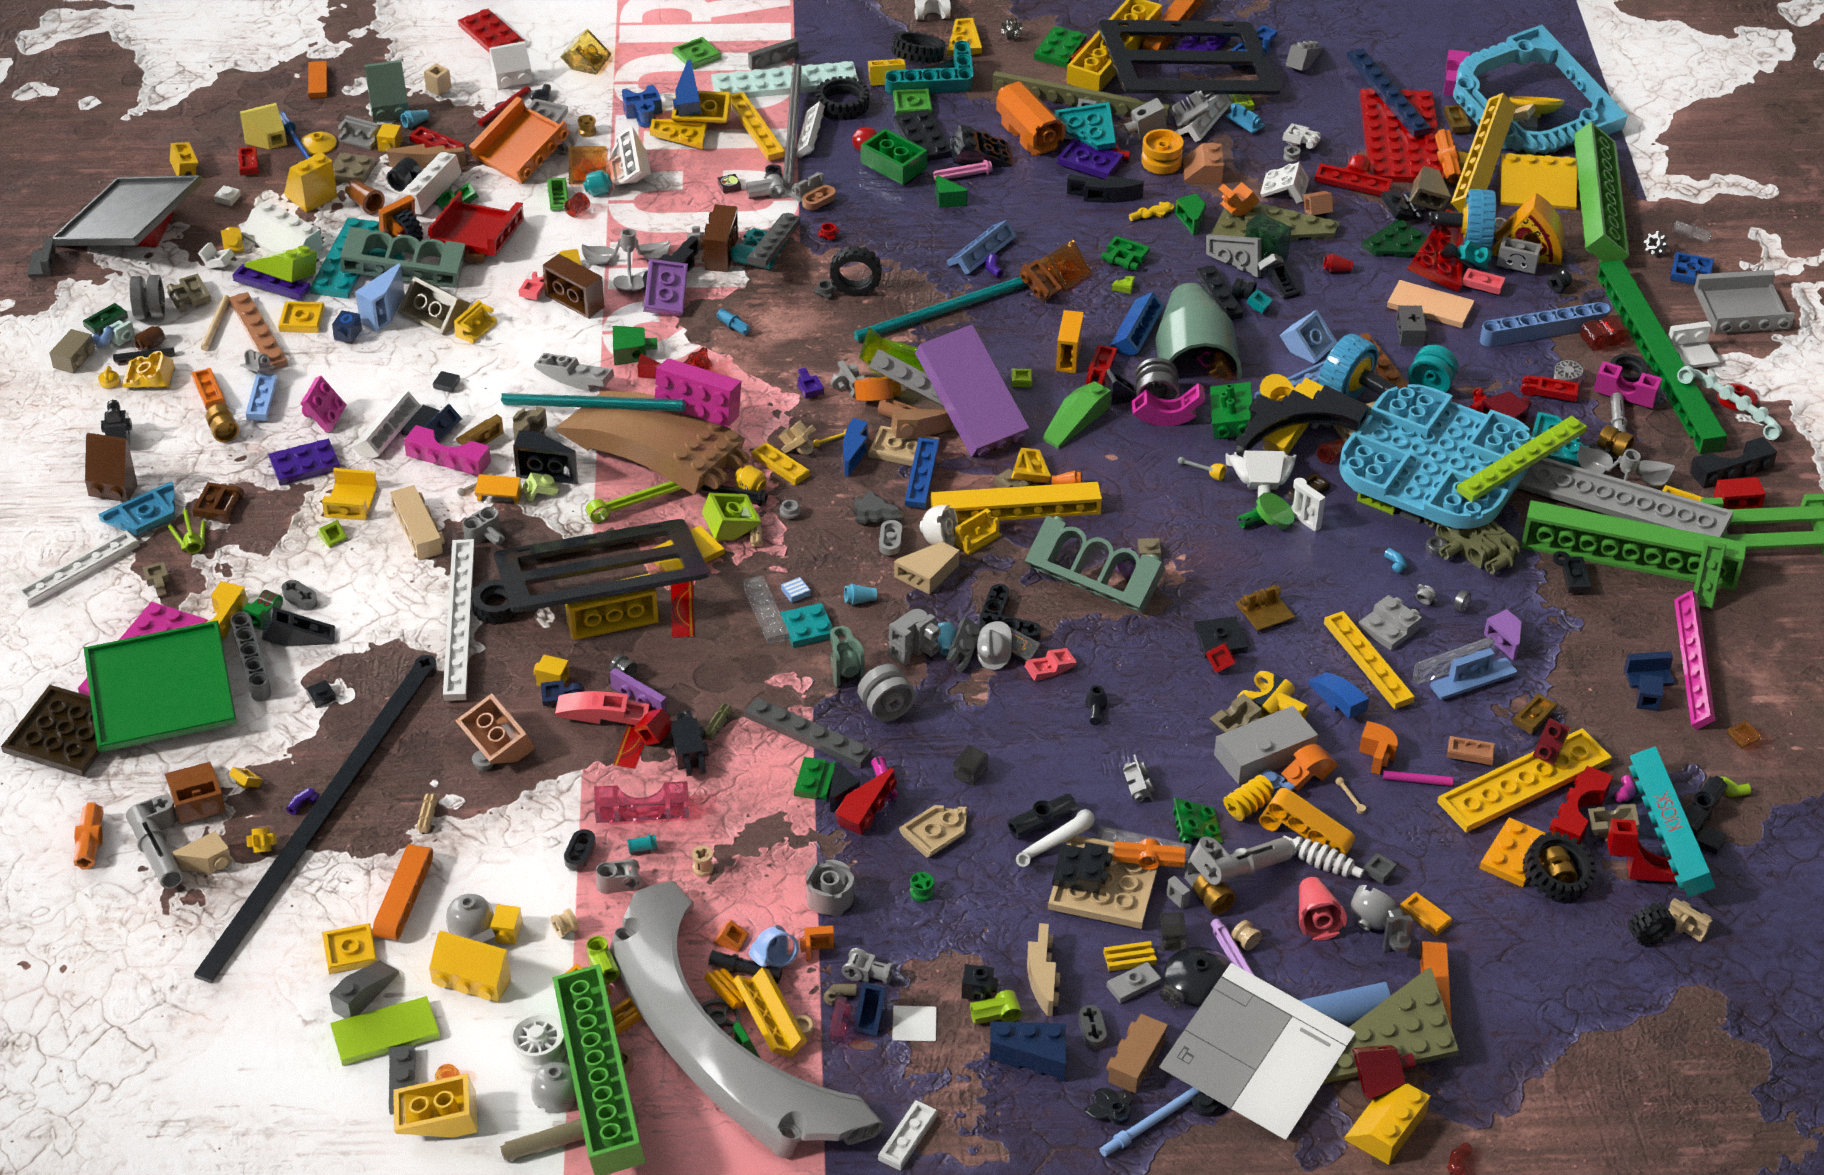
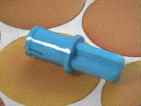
M724 308L717 312L718 316L716 318L725 323L729 329H735L744 336L748 335L751 331V327L741 321L738 315H733Z

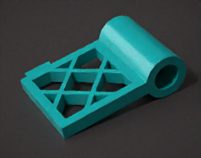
M756 228L747 230L744 234L745 239L741 244L737 243L731 249L730 256L733 258V262L750 265L747 264V257L768 231ZM788 238V240L785 242V244L781 247V249L777 252V254L774 256V258L770 261V263L767 265V267H766V268H765V267H760V268L769 269V270H771V269L773 268L776 257H777L778 254L781 252V250L784 248V246L786 245V243L789 241V238Z

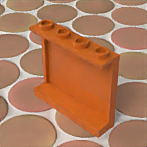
M517 96L469 145V148L476 160L523 184L567 138L570 132L565 121L558 124L527 108L523 100Z

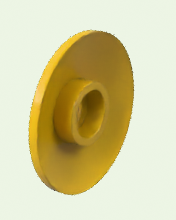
M327 132L309 133L300 140L309 155H315L320 152L323 154L329 153L337 145L335 136Z

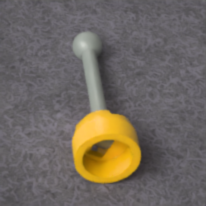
M1184 457L1178 458L1180 465L1187 464L1207 470L1215 480L1222 481L1225 477L1226 465L1216 463L1208 467L1188 461Z

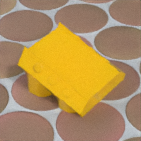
M161 351L153 352L147 358L139 356L129 360L122 384L123 387L171 388L170 381L173 369H175L173 360L163 355Z

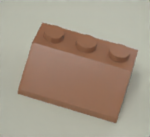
M492 693L455 720L491 764L518 762L535 749L526 732Z

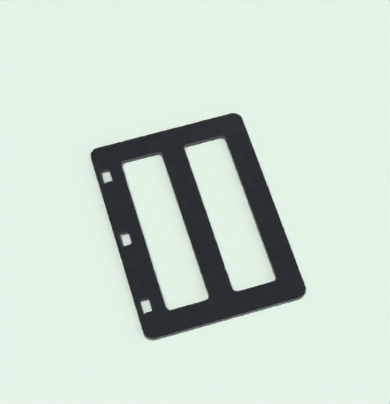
M1100 20L1098 23L1099 31L1122 89L1127 93L1192 94L1195 91L1199 92L1201 90L1203 94L1277 95L1281 92V85L1254 26L1249 22ZM1120 35L1239 37L1246 51L1128 50L1125 48ZM1132 64L1251 65L1254 67L1259 80L1139 79Z
M683 519L503 549L494 553V560L512 612L530 611L702 580L709 577V569ZM661 536H669L673 545L529 571H521L518 563L525 560ZM675 558L680 559L684 567L683 569L539 595H529L526 587L529 584Z

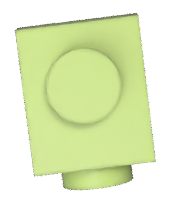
M530 473L522 488L528 501H533L537 493L556 496L559 490L552 476Z

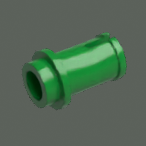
M1256 507L1250 512L1237 516V521H1243L1238 523L1241 528L1256 522H1263Z

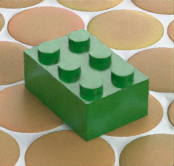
M885 128L861 144V163L904 185L927 169V150Z

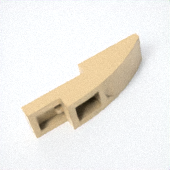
M1039 923L1038 942L1028 941V978L1038 1004L1047 1016L1052 1017L1053 1007H1058L1059 992H1054V987L1059 988L1060 973L1055 972L1056 962H1051L1052 953H1047V948L1052 949L1053 934H1048L1049 924Z

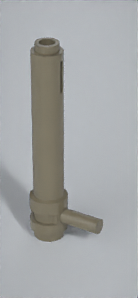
M634 1106L637 1123H639L637 1111H636V1108H635V1106ZM581 1119L504 1142L505 1145L500 1146L503 1160L511 1162L585 1139Z

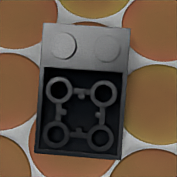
M961 124L950 139L953 163L965 166L982 163L984 160L991 162L992 168L1012 166L1009 145L1003 139H997L988 133H982L970 126L966 127Z

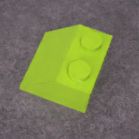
M708 494L702 515L715 540H736L760 525L761 520L747 494Z

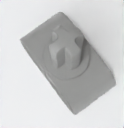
M485 507L462 522L464 540L474 539L475 545L488 539L494 545L501 546L505 540V537L499 532V512L495 507Z

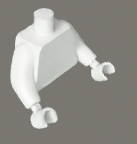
M1244 451L1243 457L1236 455V452H1234V455L1226 453V465L1233 466L1240 480L1247 484L1248 489H1258V498L1263 493L1276 490L1279 485L1284 484L1289 478L1296 460V455L1288 456L1284 451Z

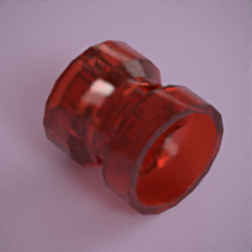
M582 192L576 193L572 199L570 198L564 202L566 213L573 218H576L582 211L590 207L589 198Z

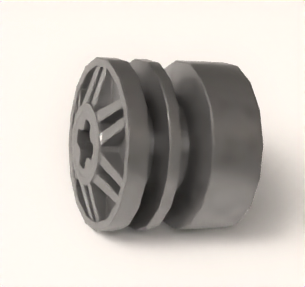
M1151 358L1139 364L1135 373L1137 396L1148 390L1161 399L1171 400L1179 398L1178 372L1176 366L1170 360Z

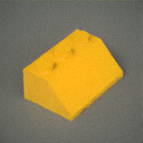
M698 91L701 108L700 114L679 117L678 109L674 110L673 106L671 117L673 121L727 123L730 121L731 114L730 92Z
M444 931L438 932L429 967L431 982L439 987H447L457 990L462 994H470L483 1000L499 1003L511 982L507 950Z
M1403 1084L1375 1097L1347 1133L1344 1140L1389 1165L1427 1114L1430 1095L1410 1084Z

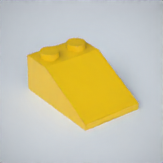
M468 1073L395 1089V1133L454 1138L478 1132L476 1090Z

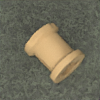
M698 846L692 851V859L695 861L693 871L699 877L709 876L714 870L711 862L713 851L708 846Z

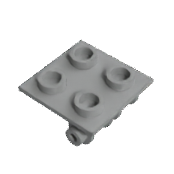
M1201 90L1189 95L1194 105L1186 97L1191 107L1188 108L1183 99L1181 100L1186 110H1184L1180 102L1172 105V108L1169 109L1178 127L1189 124L1192 118L1197 115H1204L1208 111L1207 109L1210 108L1206 97L1202 99L1204 95Z

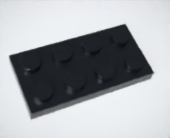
M919 110L894 116V124L901 136L927 150V162L952 157L951 148L929 110Z

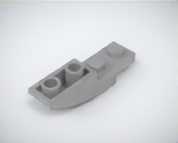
M543 353L533 364L534 368L548 377L568 386L590 391L594 386L605 387L614 376L613 369L579 364L577 357Z

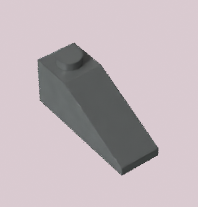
M379 960L346 976L329 993L332 1011L344 1019L360 1015L399 975V970Z

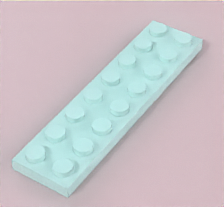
M853 61L801 66L800 93L816 92L817 86L822 81L825 82L826 79L831 80V77L839 79V76H843L845 79L846 76H849L851 80L854 77L858 81ZM792 66L711 74L713 90L717 92H730V95L744 92L747 98L790 94Z

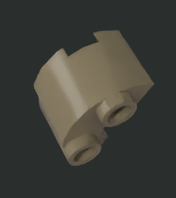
M536 407V410L527 411L523 408L513 416L514 442L519 430L541 433L547 428L546 408Z
M1243 693L1232 701L1231 706L1226 711L1221 709L1210 717V721L1220 731L1226 733L1260 719L1262 709Z
M1636 804L1619 805L1614 811H1608L1605 807L1588 809L1594 836L1598 835L1604 838L1605 842H1607L1611 819L1635 820L1637 831L1640 824Z

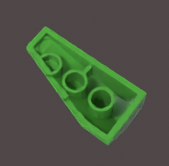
M1095 381L1077 388L1064 399L1044 433L1042 440L1059 449L1109 409L1111 390Z

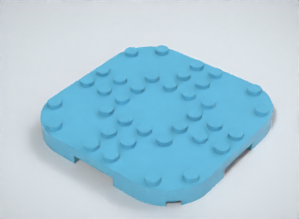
M1408 384V387L1399 390L1396 386L1385 391L1371 408L1369 417L1357 433L1353 432L1346 441L1341 451L1339 470L1343 480L1356 492L1451 527L1452 529L1477 528L1489 524L1498 516L1529 468L1473 502L1456 491L1457 485L1535 437L1529 434L1530 429L1521 421L1494 410L1484 414L1452 402L1453 395L1443 391L1415 384Z

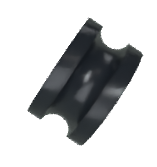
M776 164L768 165L765 168V178L771 174H777L782 178V168Z

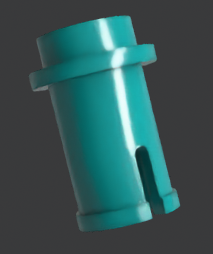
M650 833L645 837L627 839L630 854L647 850L653 852V849H658L656 836L650 835Z

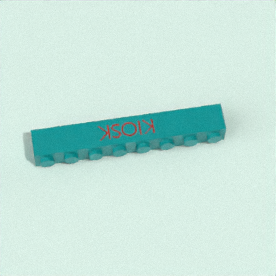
M1656 746L1630 755L1633 765H1630L1629 769L1633 779H1639L1635 781L1639 793H1645V796L1641 798L1646 810L1650 808L1652 810L1648 812L1652 824H1658V827L1654 829L1659 841H1665V843L1661 844L1665 856H1671L1672 858L1668 860L1673 874L1676 872L1679 874L1675 876L1679 889H1685L1689 898L1716 888Z

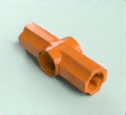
M1441 129L1435 134L1439 150L1437 155L1447 182L1457 183L1462 173L1459 164L1460 156L1457 147L1454 145L1451 131Z
M89 802L82 807L79 826L75 827L74 831L76 846L73 862L74 866L82 870L90 869L95 865L98 846L102 845L103 841L102 821L104 810L103 806L96 804V802Z
M1152 838L1143 839L1140 843L1114 841L1113 862L1136 863L1145 870H1154L1159 865L1184 868L1186 847L1160 845L1157 840Z

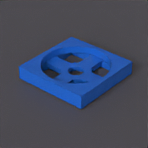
M1676 252L1670 280L1695 285L1697 278L1695 274L1712 273L1714 259ZM1689 267H1695L1696 270L1689 269ZM1676 269H1682L1688 273H1677Z

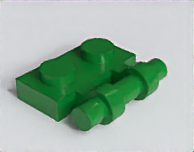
M1115 235L1107 245V252L1109 253L1103 252L1101 259L1106 260L1108 264H1117L1123 266V269L1137 271L1139 263H1142L1149 255L1150 247Z

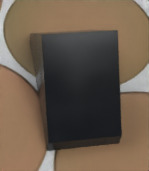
M1111 369L1106 371L1105 387L1111 390V405L1131 402L1137 397L1134 384Z
M835 762L830 793V812H836L846 795L860 787V781L839 762Z

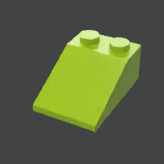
M298 246L297 248L268 254L245 262L244 266L292 283L316 274L317 252L310 250L308 246Z

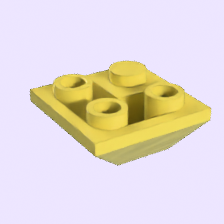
M276 103L240 111L246 144L265 149L287 145L285 129Z

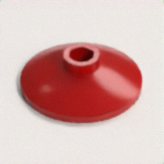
M1728 383L1734 387L1735 394L1740 397L1749 396L1752 400V405L1756 406L1758 397L1753 389L1739 383ZM1717 392L1716 397L1721 405L1731 410L1741 411L1734 402L1729 399H1722L1719 396V392Z

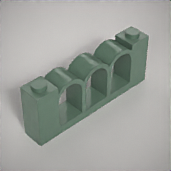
M350 227L340 255V271L378 277L399 263L401 264L403 281L411 282L414 276L437 286L457 288L465 261L466 244L451 241L443 243L436 239H427L419 242L418 239L409 235H400L392 238L389 234L382 231L369 232V229ZM375 248L387 251L385 258L366 254ZM402 252L414 255L412 262L393 258ZM428 256L441 259L439 266L420 262Z
M1058 516L1054 518L1046 517L1025 559L1029 568L1141 614H1144L1166 569L1162 559L1150 554V556L1142 554L1141 558H1139L1137 553L1131 549L1122 548L1115 551L1110 542L1104 538L1096 537L1088 540L1082 530L1077 527H1068L1066 520ZM1070 538H1080L1083 543L1071 569L1069 570L1054 564L1063 544ZM1096 549H1107L1109 556L1098 580L1095 581L1081 575L1090 554ZM1125 559H1131L1136 562V567L1124 592L1108 586L1107 584L1118 563Z

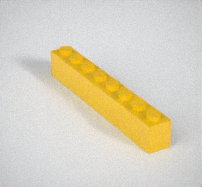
M1504 93L1489 98L1451 201L1452 205L1460 213L1465 208L1468 190H1487L1516 110L1514 104Z
M1098 482L931 492V508L938 505H950L949 508H954L956 511L958 523H963L986 508L991 511L992 521L996 518L999 521L1046 518L1047 516L1066 517L1101 514L1102 497Z

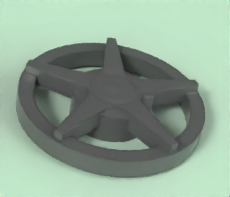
M712 999L701 1004L704 1011L720 1028L724 1026L732 1027L724 1031L729 1036L734 1033V1023H740L738 1008L732 1009L723 999ZM712 1005H722V1006H726L723 1010H722V1009H713V1010H711V1009L709 1008V1006H712ZM730 1009L736 1015V1022L727 1019V1013Z

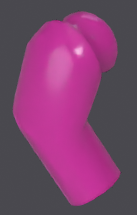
M1630 775L1621 778L1623 787L1614 792L1615 799L1619 803L1627 802L1636 795L1633 778Z

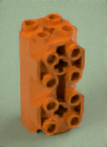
M1018 81L1000 88L996 98V110L1002 115L1001 124L1008 132H1012V135L1020 136V144L1032 155L1038 156L1056 150L1058 141H1063L1065 138L1066 125L1022 82Z

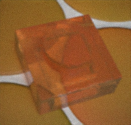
M1746 720L1730 727L1727 735L1741 749L1758 742L1761 734Z

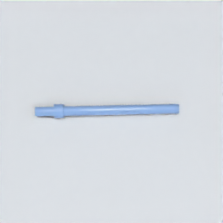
M1192 1087L1127 1131H1120L1114 1135L1113 1140L1100 1148V1153L1106 1157L1118 1148H1125L1131 1144L1133 1138L1193 1100V1097L1201 1091Z

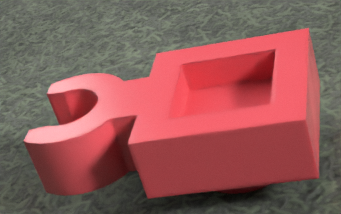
M533 272L532 280L526 279L518 290L519 296L538 300L545 289L544 277H538L537 272Z

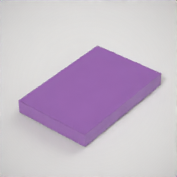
M649 259L643 312L683 316L688 264Z

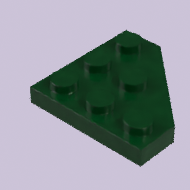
M1398 219L1362 241L1361 248L1375 257H1383V254H1394L1396 258H1410L1411 255L1417 254L1428 235L1405 221Z

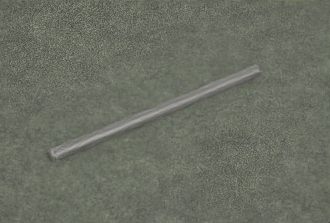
M795 63L792 65L785 148L783 174L785 189L793 187L802 71V65H796Z

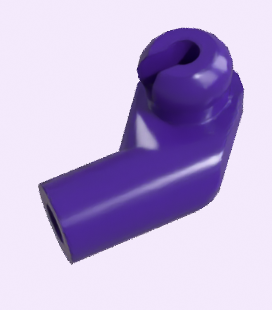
M994 253L989 254L986 258L985 268L995 277L1000 278L1003 275V270L997 266V260L1000 261V258Z
M308 787L293 797L286 810L289 814L295 815L306 800L310 803H315L320 795L314 791V788Z

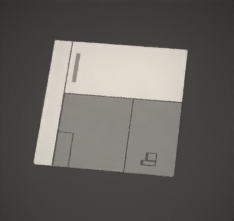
M1230 963L1159 1068L1281 1138L1287 1139L1354 1036L1355 1031Z

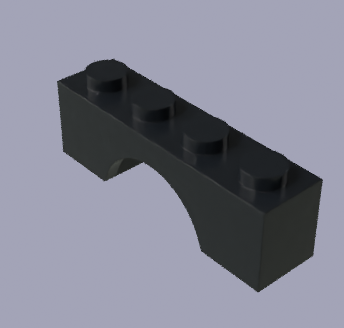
M1764 437L1747 441L1743 455L1737 458H1723L1711 452L1694 457L1690 474L1702 488L1715 486L1717 480L1736 479L1773 468L1777 451Z

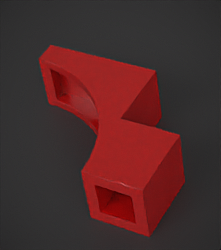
M1611 819L1607 837L1609 855L1628 857L1626 865L1629 879L1676 882L1675 876L1678 875V872L1673 874L1668 863L1670 859L1651 853L1639 842L1635 820Z

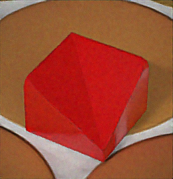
M640 354L637 365L638 377L656 378V368L661 363Z

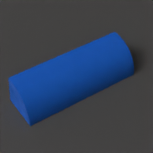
M1154 292L1148 293L1134 301L1109 345L1110 347L1117 348V353L1122 355L1139 353L1164 308V305Z

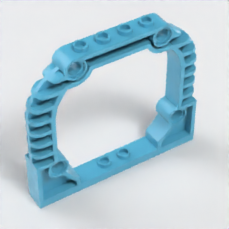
M1543 25L1509 36L1506 43L1501 42L1497 46H1490L1489 49L1474 52L1471 56H1467L1459 65L1453 97L1477 123L1478 127L1488 101L1479 92L1480 82L1476 77L1484 72L1512 62L1519 65H1527L1530 61L1545 64L1554 62L1592 103L1591 108L1581 111L1579 119L1546 131H1527L1515 121H1511L1502 149L1511 148L1518 152L1524 149L1529 154H1536V152L1540 154L1554 153L1558 149L1574 145V134L1590 121L1607 135L1620 131L1625 127L1628 115Z

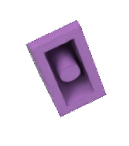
M1506 609L1487 619L1484 635L1509 658L1515 660L1520 644L1521 621Z

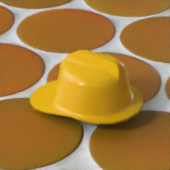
M1280 374L1266 376L1260 384V393L1274 401H1282L1285 395L1289 396L1291 391L1295 389L1292 383Z

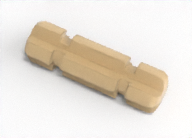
M758 525L750 530V542L754 548L757 546L761 547L763 544L761 525Z
M427 793L424 797V803L419 815L420 819L417 823V831L419 833H428L430 831V824L432 823L438 801L437 795L434 793Z

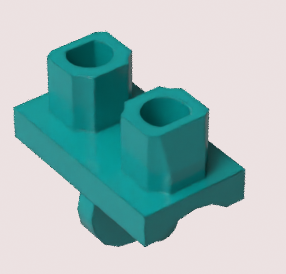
M1466 240L1465 245H1459L1457 252L1461 257L1460 259L1482 270H1488V262L1491 260L1493 253L1488 248L1482 247L1470 240Z

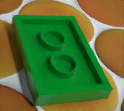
M1054 26L1034 52V60L1067 68V65L1072 60L1071 56L1085 43L1087 34Z

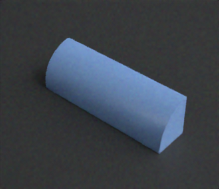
M1381 982L1299 1001L1342 1025L1350 1027L1391 995L1387 983Z

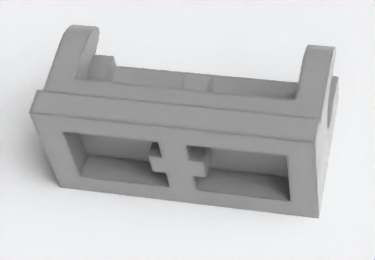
M346 115L338 127L339 130H343L338 136V141L371 150L377 144L376 136L380 130L379 124Z

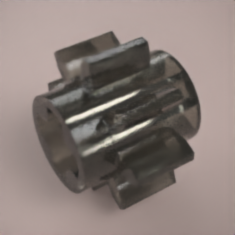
M1007 18L1006 22L1001 24L1002 36L1006 35L1007 40H1017V37L1022 35V22L1018 23L1017 18Z

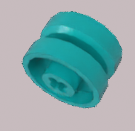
M1427 345L1417 353L1408 370L1407 377L1410 384L1424 385L1446 393L1458 372L1459 364L1455 355L1447 348L1439 345Z

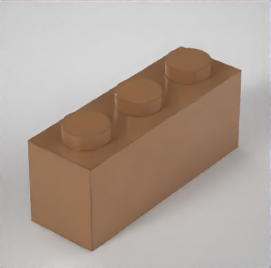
M1143 1014L1139 1015L1136 1022L1132 1021L1128 1028L1126 1040L1122 1039L1120 1041L1116 1057H1111L1107 1064L1106 1071H1109L1108 1082L1136 1094L1166 1041L1168 1024Z

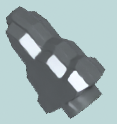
M867 491L864 498L857 497L854 502L853 513L856 514L855 522L858 524H877L888 520L899 522L903 521L905 517V512L894 505L888 504L886 500L871 491Z

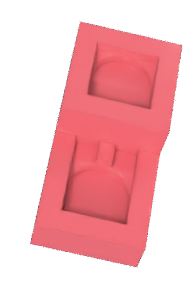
M1063 648L1049 650L1044 658L1027 660L1025 668L1033 680L1038 681L1061 674L1076 666L1077 662L1069 650Z

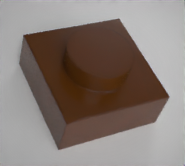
M465 251V262L474 264L484 263L485 253Z

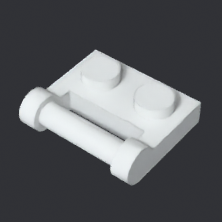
M1296 478L1293 485L1295 489L1294 501L1291 506L1294 518L1316 532L1322 526L1325 496L1308 486L1305 479Z

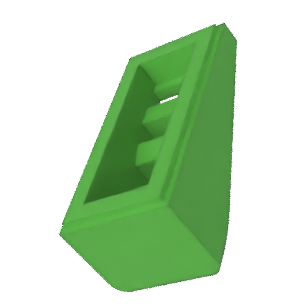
M566 178L547 179L550 211L569 210Z

